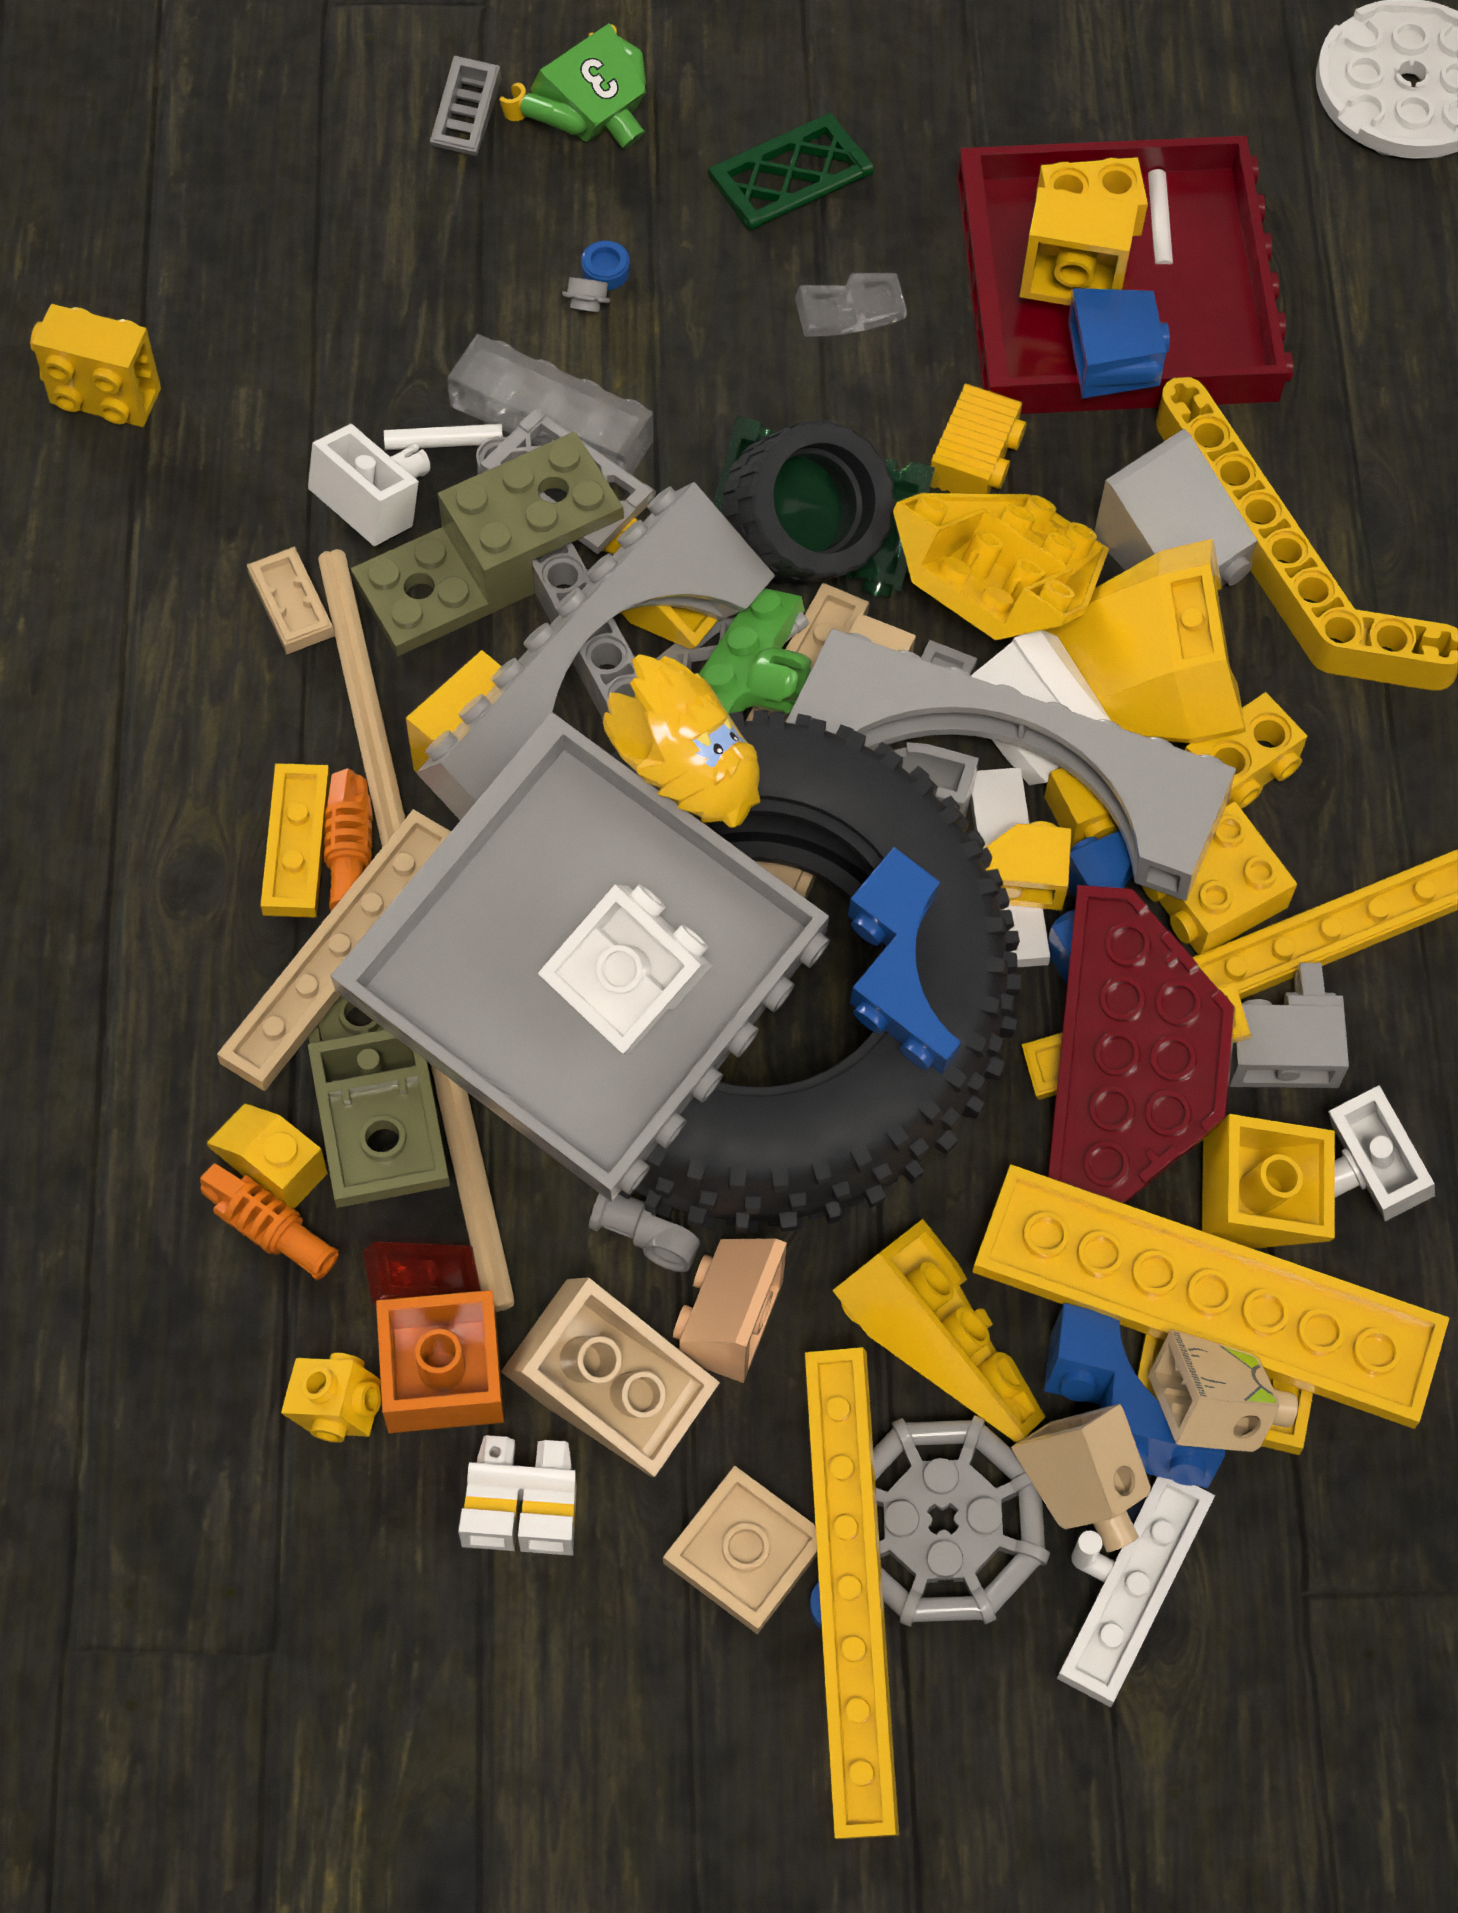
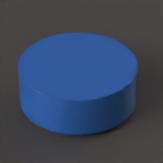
M598 241L589 245L581 257L583 279L608 283L607 290H613L622 286L630 274V258L627 250L622 245L613 241Z

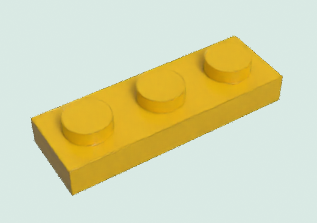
M275 763L261 897L263 916L317 917L325 837V809L328 804L330 786L328 765Z

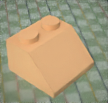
M720 1239L714 1257L706 1254L703 1256L693 1287L699 1288L700 1292L693 1308L687 1305L683 1306L673 1333V1338L680 1340V1351L701 1368L744 1383L783 1283L787 1242L779 1239Z

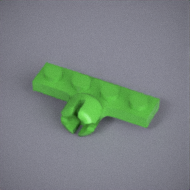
M764 588L747 609L738 612L700 671L699 675L710 685L727 713L742 712L748 707L756 706L763 710L790 715L796 702L792 700H797L811 672V659L808 656L781 649L791 634L799 612H805L802 596Z

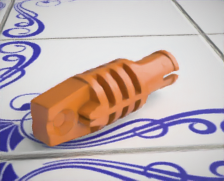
M344 769L332 774L328 804L325 809L324 862L331 870L329 901L331 911L372 861L371 835L373 827L371 822L373 821L371 798L368 795V784L365 778L355 774L350 769Z
M216 1163L201 1176L200 1188L202 1194L216 1205L213 1208V1213L231 1227L236 1228L240 1234L248 1237L251 1242L259 1245L266 1253L274 1255L284 1254L310 1273L316 1280H320L331 1270L339 1256V1250L331 1247L302 1226L303 1220L299 1212L287 1206L283 1200L276 1198L272 1192L265 1190L262 1185L249 1176L245 1175L242 1179H239Z

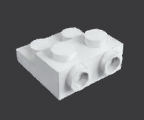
M615 884L538 972L552 988L622 1054H629L668 1009H675L713 966L703 956V953L708 949V945L703 939L683 924L677 930L670 926L660 916L661 912L666 908L656 895L640 884L634 890L627 885Z

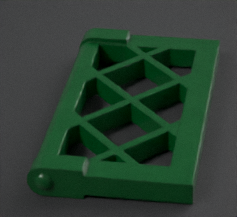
M831 112L708 168V177L736 212L737 217L748 231H752L766 222L850 183L874 174V167L870 159L854 143ZM825 134L832 142L831 147L808 143ZM788 151L794 152L790 166L768 162V160ZM800 154L827 158L823 172L796 167ZM833 159L848 162L851 166L834 175L829 174ZM753 170L749 185L734 182L731 178L744 171ZM764 172L786 177L782 191L757 187L756 183L759 173ZM793 178L814 182V184L795 193H788ZM752 197L774 201L758 210H755L750 203Z

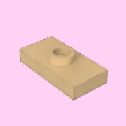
M295 547L247 564L249 576L286 654L335 636L332 623Z

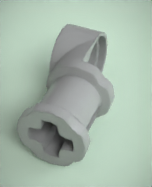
M600 1193L596 1199L589 1220V1229L598 1231L601 1228H605L633 1239L634 1246L643 1249L644 1255L649 1260L665 1269L677 1272L688 1271L700 1246L699 1239L689 1230L656 1217L657 1213L654 1215L645 1211V1201L632 1196L626 1199L618 1194L613 1202H610Z

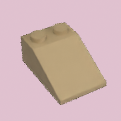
M590 1278L567 1279L501 1371L546 1408L651 1477L657 1475L720 1383Z

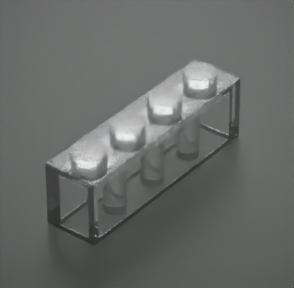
M477 334L448 376L451 407L486 423L502 424V430L508 433H512L525 417L535 408H538L571 433L576 431L582 441L631 475L653 442V412L646 409L641 403L633 399H623L607 392L591 380H580L560 371L555 365L546 360H536L515 351L509 344L500 340L493 341ZM540 431L531 440V443L543 446L554 441V439Z

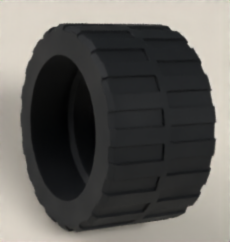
M828 420L800 422L765 436L760 441L749 445L742 452V456L734 461L731 466L728 480L724 482L722 495H724L723 506H721L722 515L775 575L772 579L773 582L780 584L793 583L794 586L807 585L858 570L867 564L868 559L876 556L883 547V541L889 536L892 528L893 509L896 505L893 495V489H895L893 479L886 468L887 463L883 456L879 455L875 450L874 444L866 437L856 433L855 429L847 425L841 426L835 424L834 421ZM794 456L804 457L822 467L835 483L840 495L842 517L838 533L831 545L826 550L820 552L808 550L790 538L781 526L775 511L773 494L777 474L783 463Z

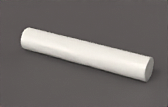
M1155 169L1148 173L1155 264H1173L1166 172L1161 169Z
M502 424L384 430L385 450H402L412 444L418 445L419 449L481 445L482 442L489 438L503 437Z

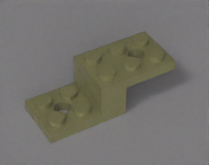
M574 431L438 492L442 527L350 568L352 579L398 657L535 594L532 560L624 519L623 506L578 434ZM551 488H559L568 494L562 501L555 503L545 501L540 497L542 492ZM416 584H427L434 589L432 594L424 599H414L406 594L409 588Z
M340 996L309 1035L310 1044H308L336 1207H345L450 1186L427 1061L374 1020L365 1026L350 1024L346 1017L355 1006ZM381 1129L394 1131L399 1136L397 1145L387 1152L372 1150L367 1145V1142L375 1131Z

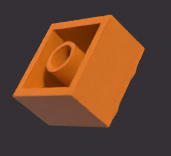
M493 1290L376 1301L382 1412L388 1433L504 1423L497 1317Z

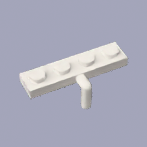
M1157 1477L1134 1523L1139 1537L1121 1549L1116 1561L1099 1553L1102 1548V1539L1098 1533L1086 1531L1080 1535L1072 1553V1563L1081 1571L1104 1582V1585L1057 1679L1109 1707L1112 1706L1215 1495L1195 1485H1180L1173 1480Z

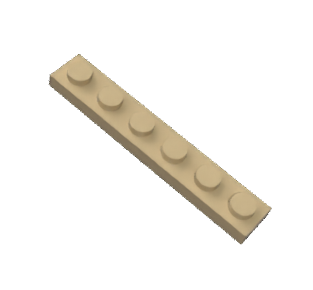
M414 809L411 811L217 1053L221 1065L261 1090L266 1091L341 996L336 992L330 975L451 831Z

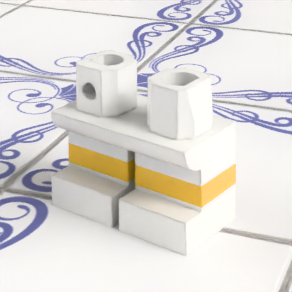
M484 1436L477 1457V1463L469 1462L466 1498L461 1512L458 1531L462 1547L515 1551L520 1501L523 1500L518 1530L520 1552L573 1556L577 1483L575 1470L571 1468L569 1443L553 1440L538 1441L536 1466L524 1467L513 1466L516 1446L514 1439L501 1436Z

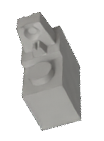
M1299 963L1298 970L1295 971L1294 975L1295 992L1285 993L1284 1005H1273L1270 1001L1263 999L1248 1000L1242 1003L1252 1038L1233 1043L1229 1087L1339 1088L1349 1067L1343 996L1335 995V993H1325L1321 963Z

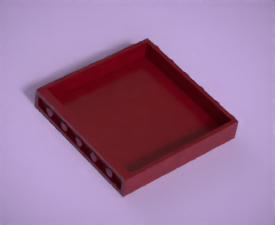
M1247 135L960 148L956 181L982 389L1022 402L1020 414L1159 408L1162 391L1166 383L1173 378L1185 377L1198 380L1206 388L1216 405L1279 402L1285 382H1290L1293 377V358L1290 351L1284 352L1283 341L1286 336V318L1284 312L1277 311L1276 301L1279 296V278L1276 271L1270 272L1269 262L1272 257V238L1270 232H1263L1262 223L1265 219V198L1263 193L1256 192L1255 185L1257 184L1259 174L1258 158L1256 155H1250ZM1138 157L1148 206L1141 236H1132L1122 290L1154 291L1160 323L1167 322L1169 327V351L1166 353L1160 386L1082 398L1068 327L1070 306L1019 297L1036 203L1041 165L1059 162L1074 163L1099 161L1107 158L1123 159ZM1155 169H1161L1166 172L1173 264H1155L1148 173Z

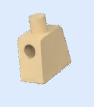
M1121 1404L1049 1422L1011 1447L1059 1526L1069 1529L1093 1523L1102 1539L1106 1552L1123 1548L1139 1537L1126 1510L1147 1497L1151 1486Z

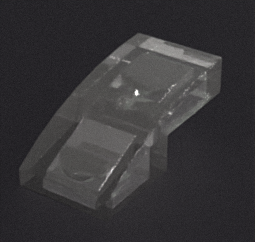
M851 273L846 286L800 285L795 296L804 337L832 336L869 330L905 319L907 314L897 273Z

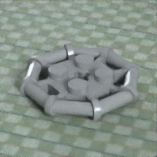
M974 1415L972 1420L905 1422L901 1418L891 1423L892 1429L873 1448L875 1480L902 1451L910 1466L908 1471L888 1492L876 1488L877 1505L884 1507L885 1539L879 1541L880 1558L891 1554L915 1577L912 1588L908 1592L881 1567L883 1601L900 1616L899 1623L911 1627L913 1622L982 1620L984 1624H988L996 1620L995 1613L1039 1565L1047 1564L1050 1552L1045 1549L1042 1498L1013 1450L985 1425L986 1419ZM964 1444L958 1460L938 1458L932 1461H922L915 1445ZM976 1448L1012 1481L995 1488L971 1466V1462ZM1018 1495L1021 1540H1015L1003 1535L1001 1503ZM937 1507L943 1511L950 1507L957 1513L953 1521L958 1529L953 1534L944 1529L939 1531L937 1535L929 1530L933 1522L929 1514L932 1509ZM998 1551L1015 1556L983 1590L976 1574ZM938 1580L964 1582L970 1596L922 1598L927 1583H935Z

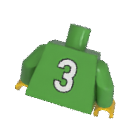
M608 23L597 32L589 33L588 38L540 69L530 88L533 93L527 94L525 86L521 83L513 84L511 91L514 99L499 98L504 117L510 121H520L528 117L571 135H577L585 142H590L608 129L621 148L626 149L645 133V130L632 115V112L638 107L646 93L643 53L636 46L617 36L615 26Z

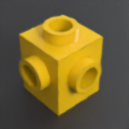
M332 1353L330 1359L296 1358L281 1413L309 1431L314 1437L325 1441L343 1442L345 1436L369 1437L374 1417L381 1405V1380L364 1368L365 1363L362 1359L353 1355Z

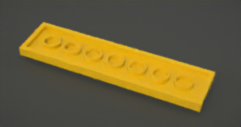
M1011 1164L973 1268V1273L1060 1304L1067 1303L1093 1310L1119 1320L1122 1326L1162 1340H1166L1170 1330H1175L1253 1354L1260 1359L1269 1378L1413 1429L1420 1422L1449 1322V1317Z

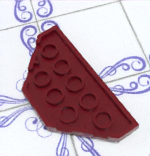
M1077 885L1048 1178L1123 1204L1128 1202L1200 1143L1224 1121L1227 1115L1236 1016L1235 1006L1208 978L1197 962L1171 932L1162 925L1133 889Z

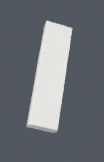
M1019 767L977 771L970 804L974 831L978 830L985 842L984 849L1017 823H1030L1022 772ZM1010 905L1002 909L1011 910L1014 927L1009 931H1018L1020 942L1018 948L1015 951H1010L1017 954L1018 967L1048 965L1050 951L1043 909Z

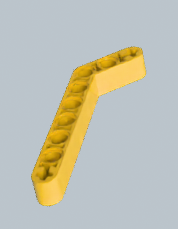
M1181 376L1168 381L1163 388L1156 417V427L1164 441L1183 429L1192 436L1257 539L1251 559L1252 568L1250 571L1313 665L1325 673L1426 690H1443L1452 685L1458 674V629L1448 624L1356 610L1206 388L1198 380L1191 377ZM1278 560H1284V561L1288 562L1289 564H1287V563H1282V562H1280V561H1278ZM1304 599H1310L1316 603H1310L1305 601ZM1330 638L1338 639L1343 643H1336ZM1382 647L1391 648L1395 652H1390L1388 650L1383 649Z

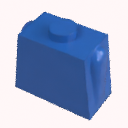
M1073 288L1068 327L1082 398L1160 386L1165 357L1170 346V333L1167 322L1160 323L1154 291Z

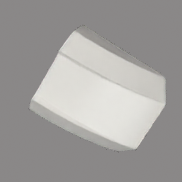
M1044 630L1014 637L1007 647L971 675L974 678L994 685H1009L1023 695L1046 703H1061L1072 712L1095 720H1110L1059 638ZM992 739L1014 768L1019 767L1021 769L1022 778L1029 785L1047 783L1049 773L1061 768V766L1037 753L1017 745Z

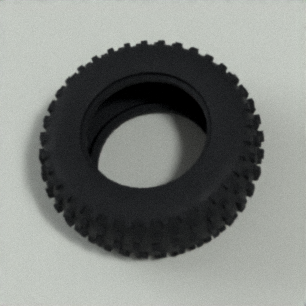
M754 710L752 721H744L743 712L728 713L744 739L753 745L757 752L756 755L760 769L758 792L761 801L759 804L751 807L747 817L740 826L729 828L723 821L704 822V824L752 860L778 863L810 873L829 883L849 900L893 847L940 881L936 900L924 916L917 932L916 966L919 981L931 1009L947 1030L961 1042L957 1057L942 1075L931 1066L928 1070H923L913 1064L901 1052L900 1046L902 1043L883 1030L881 1034L873 1032L854 1053L841 1063L806 1080L772 1087H746L719 1082L703 1103L694 1097L680 1115L687 1120L685 1126L666 1149L657 1144L644 1162L650 1166V1169L637 1188L629 1195L623 1190L619 1193V1195L626 1199H629L635 1191L647 1196L645 1211L654 1215L657 1213L670 1218L674 1208L685 1211V1217L688 1218L687 1224L701 1228L713 1229L715 1219L718 1218L726 1219V1225L736 1226L737 1234L757 1233L759 1221H768L769 1227L780 1226L781 1232L802 1229L803 1217L809 1216L810 1220L824 1217L825 1214L829 1224L839 1222L841 1218L846 1217L845 1205L848 1204L850 1207L864 1202L863 1197L871 1208L884 1202L886 1199L884 1186L888 1188L897 1182L900 1175H903L913 1185L922 1178L924 1173L920 1162L933 1148L947 1155L957 1145L958 1139L950 1130H953L961 1121V1115L975 1120L978 1118L985 1103L975 1095H980L987 1083L986 1080L993 1079L998 1081L1005 1062L996 1056H1000L1005 1043L1003 1037L1012 1038L1017 1025V1019L1007 1015L1012 1014L1015 998L1011 995H1019L1021 991V975L1013 973L1018 970L1017 954L1010 952L1017 950L1020 939L1018 931H1009L1014 927L1011 910H1002L1009 906L1010 900L1006 888H1000L1004 883L997 868L986 871V868L991 864L993 856L988 847L983 849L985 845L983 838L978 830L965 834L964 831L967 830L969 822L959 811L960 805L951 795L939 801L936 797L938 786L920 766H917L911 773L907 772L902 768L903 757L894 752V748L881 742L875 750L864 746L866 735L842 724L836 734L826 731L827 721L812 718L809 715L798 714L795 724L785 723V713L770 712V716H768V710ZM618 751L611 755L637 774V772L621 758ZM693 815L695 818L702 822L701 817ZM880 942L882 950L884 951V949L887 946Z

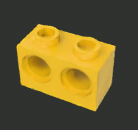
M1138 157L1123 159L1107 158L1099 161L1059 162L1041 165L1037 193L1038 188L1042 187L1137 203L1138 208L1133 236H1141L1148 203Z
M1267 692L1242 708L1246 732L1198 743H1190L1185 748V751L1196 755L1214 756L1225 765L1236 768V775L1234 776L1227 805L1236 802L1241 809L1246 807L1258 797L1265 784L1274 778L1278 781L1288 778L1302 763L1300 756L1307 735ZM1257 741L1269 742L1274 747H1264L1260 745Z

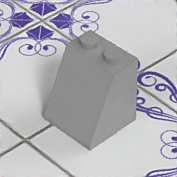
M1185 429L1179 431L1105 480L1094 532L1097 535L1096 540L1110 548L1108 553L1125 571L1161 550L1212 538L1215 543L1222 586L1226 583L1230 586L1235 585L1251 570V559L1257 539L1192 436Z

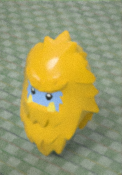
M637 655L632 659L637 678H633L630 682L635 692L634 698L610 692L608 697L609 713H604L603 725L611 743L621 758L637 772L638 776L644 779L646 783L658 789V795L668 797L678 804V809L701 817L702 823L723 821L729 828L740 826L747 817L751 807L759 804L761 801L758 792L760 769L756 755L757 752L753 745L744 739L720 699L707 681L698 673L694 674L685 665L666 656L657 660L645 655Z

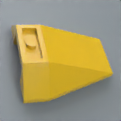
M920 493L897 502L893 509L912 583L994 640L1059 627L1084 615L1110 549L1096 540V533L1089 527L1080 523L1069 522L1056 513V507L1050 501L1037 495Z
M1213 538L1161 550L1096 587L1084 615L1062 626L1044 630L1059 638L1106 711L1110 721L1115 722L1122 729L1144 737L1146 736L1147 738L1159 737L1166 741L1198 743L1246 732L1238 683L1229 664L1217 591L1222 589Z

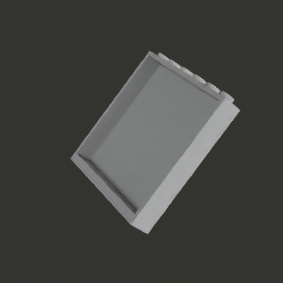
M551 712L330 977L338 994L606 1199L613 1202L621 1190L629 1195L641 1183L650 1169V1166L644 1161L656 1145L660 1144L666 1149L676 1139L687 1122L680 1114L695 1097L703 1103L714 1091L723 1077L718 1068L729 1054L733 1053L739 1057L749 1047L759 1031L753 1024L764 1010L768 1008L775 1012L784 1003L795 985L789 979L803 963L810 968L819 959L830 942V939L825 936L829 916L689 812L678 809V804L670 798L658 795L659 790L646 783L644 779ZM615 884L627 885L632 890L640 884L650 890L666 907L660 916L675 930L683 924L701 937L708 945V949L703 953V956L713 965L675 1009H668L629 1054H622L538 974Z

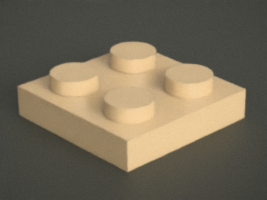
M734 1466L664 1555L663 1564L758 1634L817 1557L816 1525Z

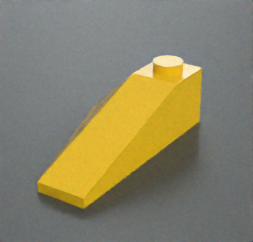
M922 1219L832 1291L841 1301L845 1314L853 1322L859 1324L870 1338L1018 1443L1045 1418V1415L1013 1359L1005 1353L997 1352L992 1344L988 1328L993 1324L984 1308L974 1311L960 1287L967 1280L960 1265Z

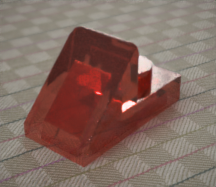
M373 1242L363 1250L372 1304H376L377 1300L481 1291L472 1246Z

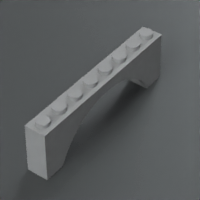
M695 482L677 491H674L670 486L660 492L647 506L652 512L644 522L641 520L636 521L619 536L617 541L621 547L613 556L610 553L605 555L588 570L586 575L590 579L589 583L582 590L580 588L574 589L557 604L555 610L560 615L551 625L544 623L527 637L523 645L528 650L519 660L516 658L509 660L497 670L491 678L495 684L493 689L486 696L483 694L476 696L460 711L458 716L463 722L452 733L450 730H447L428 746L425 753L430 758L416 773L460 821L553 711L558 690L574 657L589 637L605 622L619 612L645 606L685 608L703 613L717 620H722L747 609L774 578L773 572Z
M833 628L786 723L795 724L798 714L809 715L812 718L827 721L826 731L836 734L841 724L853 728L854 731L866 735L864 746L875 750L881 742L887 745L910 738L953 734L995 739L1037 753L1075 776L1105 806L1117 824L1127 845L1135 883L1185 901L1188 899L1229 800L1236 768L1225 765L1214 756L1196 755L1176 748L1162 738L1144 737L1122 729L1113 721L1106 719L1095 720L1072 712L1061 703H1046L1023 695L1009 685H994L974 678L960 668H945L922 660L913 652L907 650L896 651L873 643L864 635L858 633L847 634Z

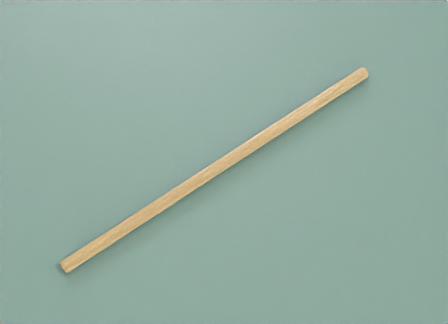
M335 549L331 552L324 551L320 554L318 560L383 848L405 820V814L346 554L342 550ZM431 1065L480 1290H493L496 1312L504 1311L513 1307L515 1301L468 1092Z

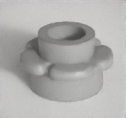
M569 277L567 292L562 291L564 297L571 298L570 308L599 312L600 303L610 302V298L606 297L608 287L606 282Z

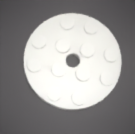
M1383 0L1356 9L1353 17L1343 22L1340 26L1335 25L1323 43L1316 68L1318 95L1324 109L1334 123L1357 142L1384 156L1441 158L1458 152V11L1425 0ZM1405 73L1415 74L1420 82H1417L1415 87H1411V82L1402 78L1401 75Z

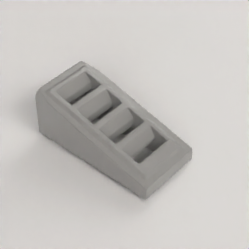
M459 56L453 57L430 139L431 146L477 156L501 85L500 66ZM463 84L483 88V91L478 93L461 88ZM457 99L479 103V106L474 108L456 104ZM452 113L475 118L474 124L451 119ZM447 128L471 133L469 140L445 135Z

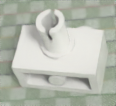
M349 424L312 443L308 489L373 546H376L413 526L419 483L415 478L429 473L430 461L426 452L423 449L419 451V446L416 444H412L405 450L390 457L354 425Z
M1380 1085L1329 1111L1331 1125L1344 1147V1150H1342L1343 1156L1335 1160V1197L1357 1186H1360L1362 1190L1366 1188L1383 1220L1387 1221L1435 1196V1184Z

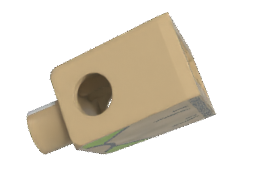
M1170 1330L1148 1375L1171 1433L1178 1445L1253 1452L1261 1447L1271 1425L1289 1428L1294 1423L1297 1415L1298 1401L1296 1395L1273 1389L1260 1359L1253 1354L1179 1331Z

